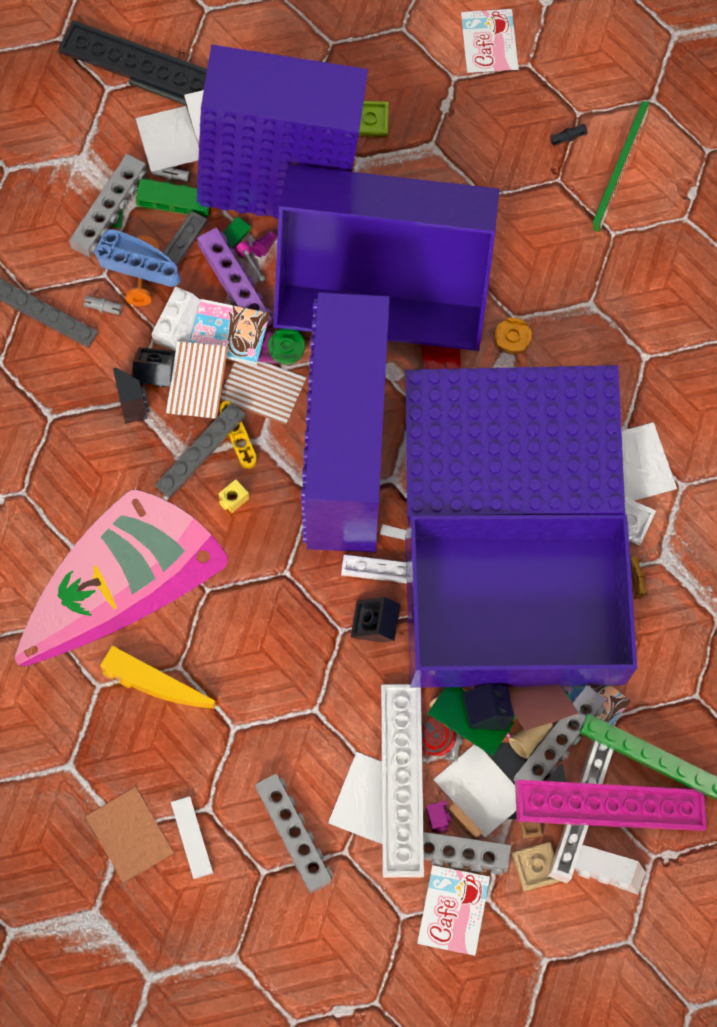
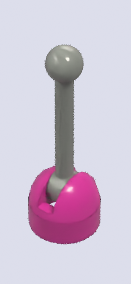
M244 241L235 247L238 255L248 259L258 275V280L264 282L265 276L261 275L249 255L251 253L249 243Z

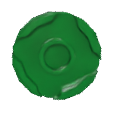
M282 328L277 330L276 333L271 335L268 342L270 356L279 364L285 365L294 364L299 361L304 355L306 348L303 336L298 331Z

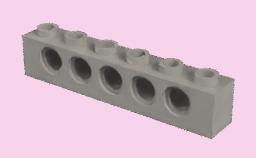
M128 154L125 155L69 241L72 249L89 258L95 253V249L103 234L110 230L109 228L112 224L117 222L119 213L127 207L131 195L137 192L140 179L146 178L147 170L144 162ZM119 190L123 191V192L120 193V194H117V193H116V192L119 191ZM108 205H114L112 208H107ZM99 219H103V220H104L103 222H100V223L97 222V220H99ZM89 234H95L93 237H87Z
M587 685L573 702L579 714L557 722L515 775L514 781H544L548 775L551 776L557 768L556 764L560 760L563 762L570 754L568 749L571 745L576 746L582 738L579 731L586 715L581 713L580 708L587 707L590 710V715H597L599 717L606 708L604 706L606 699ZM575 722L578 725V729H570L568 723ZM558 737H563L567 743L565 745H560L557 743L556 739ZM551 752L555 759L547 760L544 754ZM538 767L542 770L543 774L537 776L532 772V769Z
M274 774L255 784V789L311 895L332 884L331 877H333L329 866H324L322 862L324 857L319 848L315 849L312 843L315 839L311 831L305 830L303 824L306 822L302 814H297L294 809L296 803L292 795H287L285 791L287 785L282 777L278 778L277 774ZM278 793L282 795V799L279 802L272 801L271 797L273 794ZM283 811H289L292 815L289 819L284 820L280 817V814ZM296 828L300 830L301 834L298 837H292L289 832ZM306 846L310 849V852L307 855H301L298 852L299 848ZM309 865H318V872L310 873L308 871Z
M423 832V848L425 845L430 844L435 849L430 854L424 852V860L431 861L433 865L443 866L444 862L451 864L452 868L463 869V866L471 867L472 871L483 872V869L491 870L492 874L503 875V872L507 873L511 845ZM450 847L454 849V855L450 857L444 855L443 850ZM470 850L475 856L473 859L468 860L464 858L463 853ZM490 853L495 859L493 862L488 863L483 859V856Z

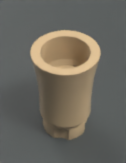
M548 723L527 731L522 729L509 738V743L517 754L525 759H529L554 726L552 723Z

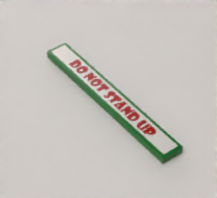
M643 101L639 107L594 217L593 229L597 232H600L649 113V102Z

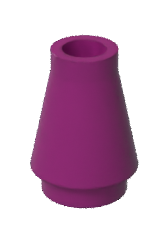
M269 231L266 235L254 241L251 246V251L254 255L260 258L266 256L273 243L277 240L276 235Z

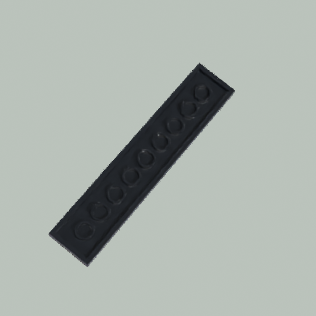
M72 20L58 48V52L129 79L133 78L184 98L186 94L204 90L207 69Z

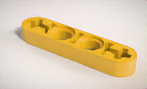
M224 401L220 404V414L225 410L224 408L231 403V401ZM241 421L239 429L232 431L229 434V438L240 465L245 469H252L257 463V458ZM244 439L247 443L244 447H238L236 445L237 440ZM247 451L248 457L252 458L251 463L245 461L244 452Z

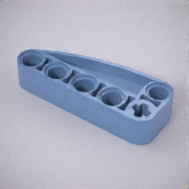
M112 229L107 230L95 249L96 258L100 266L105 269L170 287L177 286L181 282L180 273L174 262L157 248L129 234Z

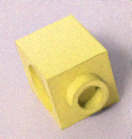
M234 480L219 493V504L224 510L228 509L233 513L249 500V493L237 480ZM236 495L237 498L235 500H229L228 496Z

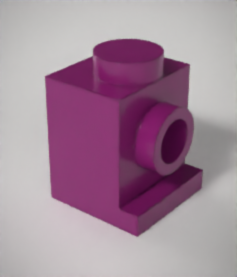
M446 801L426 806L432 832L437 831L438 834L449 831L448 822H451L449 811L444 810L447 807Z

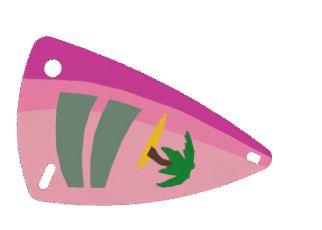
M131 490L114 503L86 531L60 564L29 618L17 648L15 660L20 666H29L79 648L124 628L178 599L226 567L228 557L215 538L188 513L162 498L139 490ZM133 499L140 501L146 512L145 516L140 517L132 504ZM202 550L207 551L210 555L209 561L200 563L196 558L198 552ZM32 646H37L38 651L27 657L24 651Z

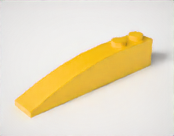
M114 646L110 648L100 665L106 677L119 679L120 684L127 688L132 686L154 697L179 704L212 709L216 706L215 700Z

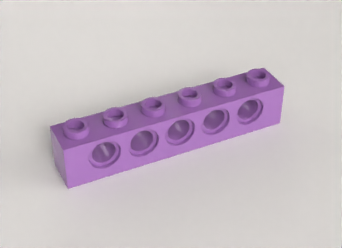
M215 228L197 237L199 248L234 306L247 309L257 308L261 312L270 313L266 327L272 325L271 318L273 315L268 307L265 308L262 302L264 300L261 294L255 292L252 279L250 277L247 278L244 274L245 268L241 262L238 263L235 259L236 254L233 248L227 246V239L224 233H220ZM216 248L222 249V251L218 253L214 252L213 250ZM225 263L231 264V266L228 268L223 267L222 265ZM234 278L240 279V281L237 283L232 282L231 280ZM243 293H248L250 296L247 298H243L240 295Z

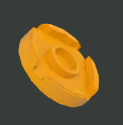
M518 318L505 319V321L498 324L495 330L497 346L508 354L524 352L532 340L531 329L525 321Z

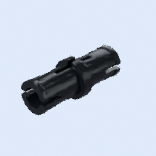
M583 123L570 129L568 127L560 133L550 135L552 145L556 146L567 141L572 142L577 137L587 135L586 125Z

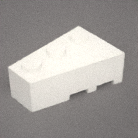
M585 845L581 847L575 870L581 877L587 879L591 877L603 884H610L637 895L645 875V871L639 861Z

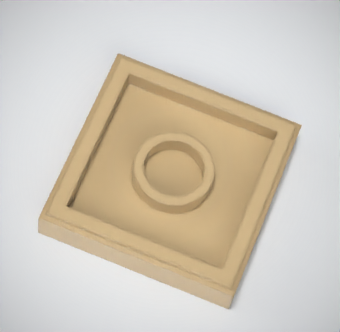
M551 842L511 853L523 892L561 882L548 877L554 858Z

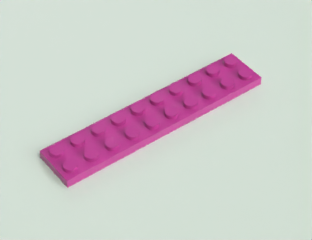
M535 780L515 781L517 822L704 831L707 829L704 794L694 789Z

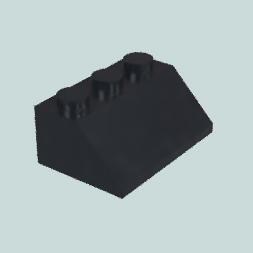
M117 367L113 368L125 424L147 419L146 412H150L145 387H140L139 380Z

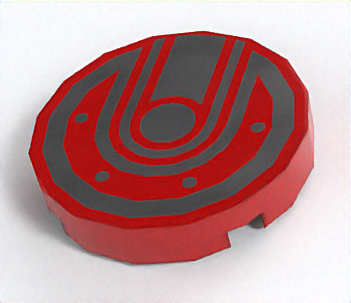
M431 718L421 727L422 750L427 754L443 756L454 747L457 733L438 720Z

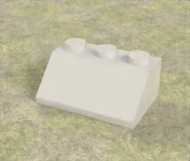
M175 287L152 332L153 343L172 351H176L177 341L189 343L200 299L190 292Z

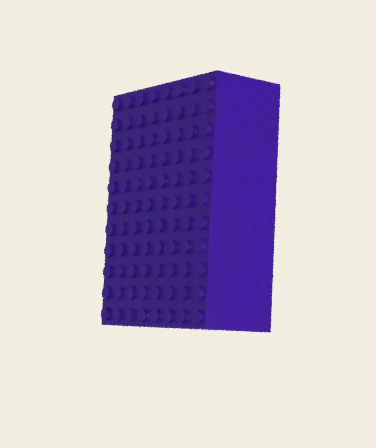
M211 44L200 113L197 202L200 203V206L215 207L224 211L235 210L239 213H254L257 216L267 215L278 219L279 204L288 165L352 172L368 69Z
M288 165L279 204L273 327L312 332L313 302L318 300V293L390 296L387 341L479 351L496 230L499 188Z
M318 293V300L313 302L314 313L312 318L310 373L308 380L309 392L307 395L308 407L306 411L304 467L302 473L303 487L301 489L303 543L307 544V549L376 553L390 296Z
M619 365L405 370L408 524L410 516L625 515Z
M627 515L410 516L405 535L410 688L480 687L487 683L507 684V687L559 684L560 686H622L637 669Z

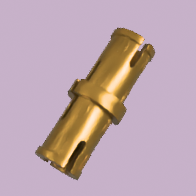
M631 557V579L636 597H642L648 594L644 582L645 575L641 572L638 557ZM634 570L637 572L640 584L637 582Z

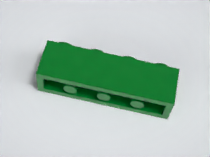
M140 179L136 194L137 206L187 215L193 211L204 218L209 217L211 207L200 206V203L197 202L196 188H191L188 185H174L170 182H156L153 179Z

